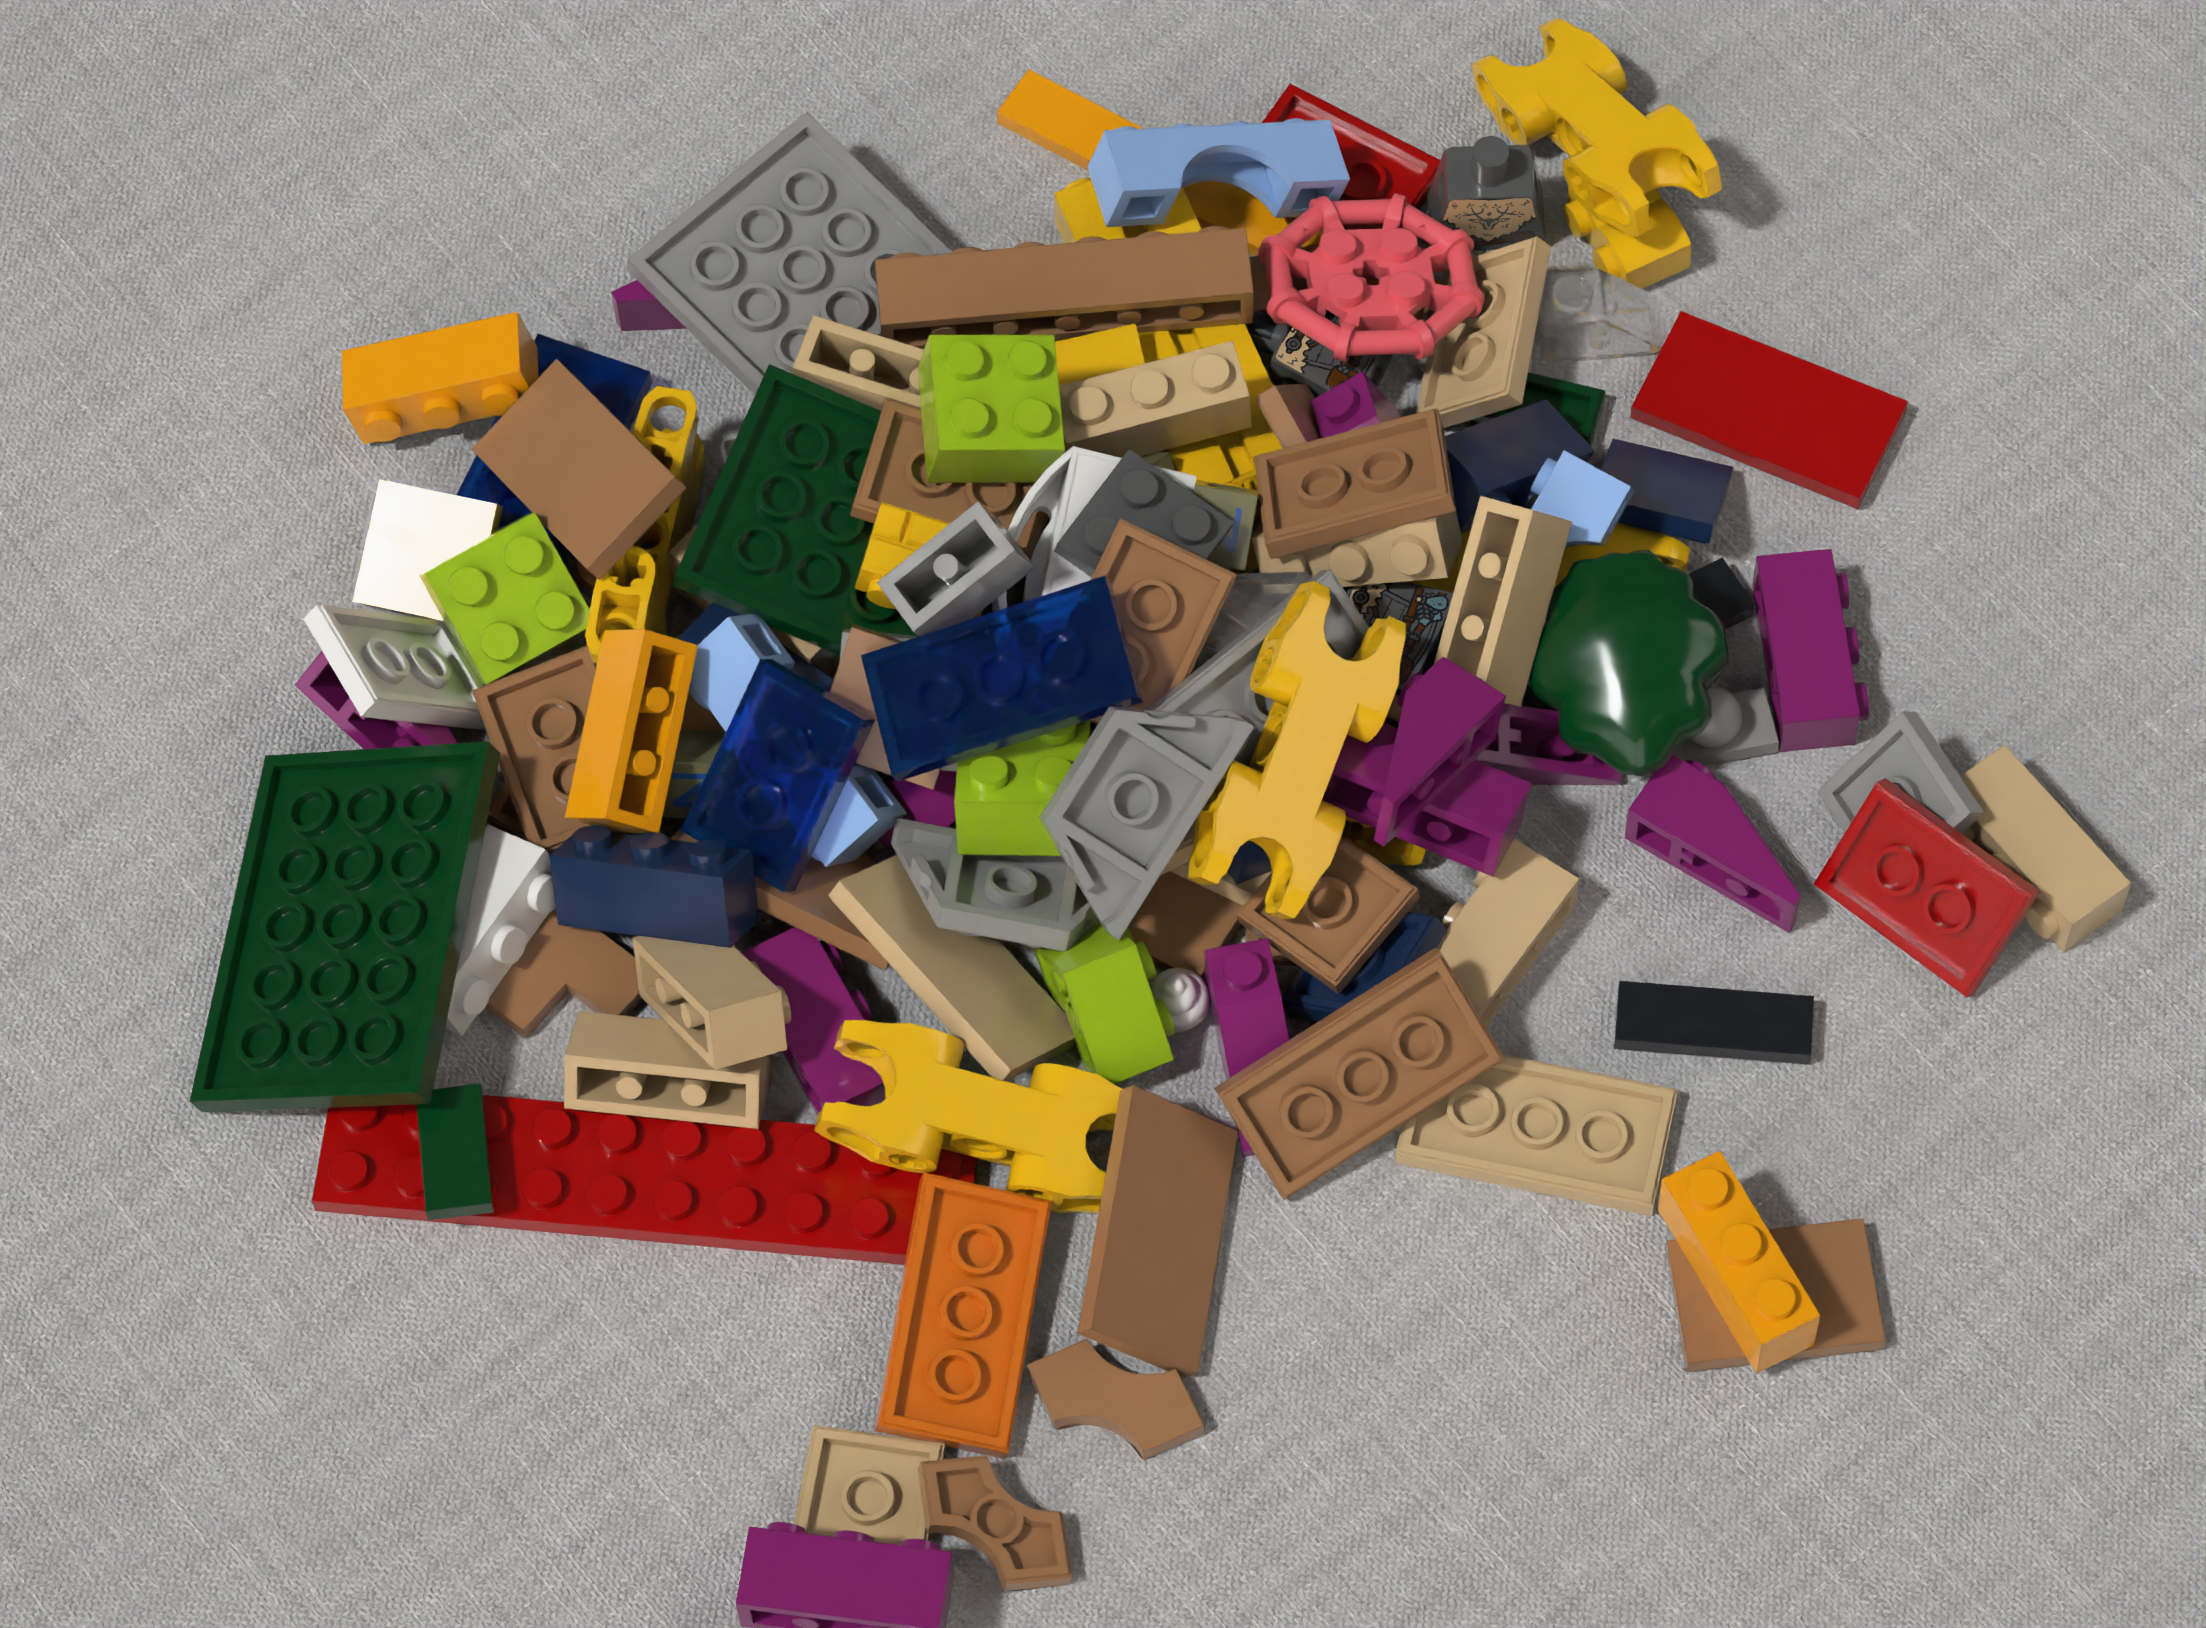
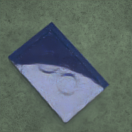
M760 659L681 831L697 841L719 840L724 842L726 847L752 850L755 876L782 892L795 891L875 719L775 660Z

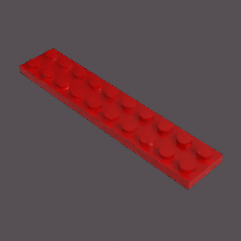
M483 1095L494 1212L429 1220L430 1222L904 1265L919 1182L924 1173L904 1171L871 1162L855 1151L830 1141L815 1132L814 1124L761 1120L759 1128L755 1129L565 1109L564 1102ZM416 1104L328 1108L312 1196L315 1211L428 1221L425 1212ZM941 1148L937 1169L929 1172V1174L975 1184L978 1158Z

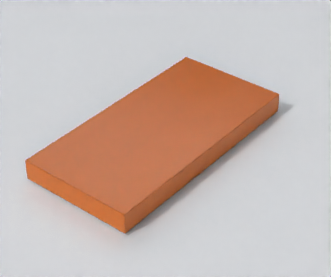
M924 1172L919 1182L874 1431L910 1439L943 1443L947 1447L1003 1459L1007 1456L1049 1223L1051 1200Z

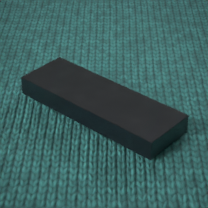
M1619 981L1614 1049L1809 1064L1812 1047L1814 996Z

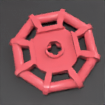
M1396 193L1392 199L1330 201L1326 196L1311 199L1309 209L1279 234L1266 237L1258 250V258L1265 266L1270 297L1266 310L1272 320L1277 324L1292 326L1333 351L1334 359L1345 362L1348 361L1350 356L1412 354L1416 359L1431 356L1434 353V346L1466 318H1473L1479 315L1485 297L1483 292L1477 287L1471 256L1474 249V241L1468 233L1461 229L1452 230L1407 203V196ZM1383 224V228L1345 230L1343 225ZM1317 233L1321 237L1319 247L1312 253L1299 249ZM1416 237L1431 246L1425 249L1419 247ZM1449 269L1452 285L1435 284L1433 273ZM1291 277L1305 278L1308 289L1297 291L1293 288ZM1363 277L1379 279V285H1367V281ZM1421 308L1423 315L1429 309L1435 311L1425 322L1414 317V314ZM1326 310L1339 317L1338 325L1325 318Z

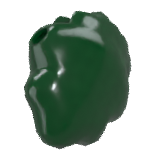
M1636 550L1627 554L1609 553L1597 559H1583L1574 562L1567 576L1553 589L1545 618L1546 623L1541 632L1529 676L1532 694L1559 711L1558 727L1561 740L1573 751L1597 757L1621 774L1646 777L1662 769L1683 744L1701 734L1711 721L1712 705L1707 690L1729 664L1724 625L1717 614L1698 602L1689 574L1664 564L1650 550Z

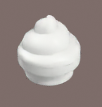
M1170 968L1157 974L1149 982L1154 1001L1161 998L1165 1003L1172 1018L1175 1032H1183L1195 1027L1206 1016L1209 1008L1208 987L1202 977L1192 970Z

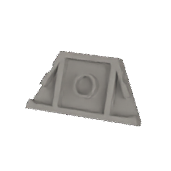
M1109 706L1039 816L1107 933L1120 940L1252 732L1253 725L1241 718Z
M901 818L895 819L891 845L938 928L958 931L968 936H985L1022 943L1031 948H1048L1066 952L1099 922L1061 856L958 855L956 829Z

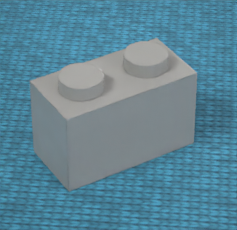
M977 502L881 578L877 584L912 631L935 648L1031 572L1035 566L1000 520L980 502Z

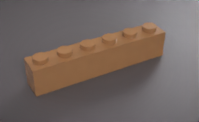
M1210 226L1198 232L1180 234L1150 231L1133 238L1110 240L1092 236L1079 239L1075 243L1044 245L1039 242H1024L1013 248L994 250L964 247L952 253L924 256L905 252L896 254L889 259L875 260L881 336L920 349L925 348L929 335H1054L1055 340H1063L1136 323L1138 333L1253 323L1254 291L1246 228L1228 229L1223 226Z

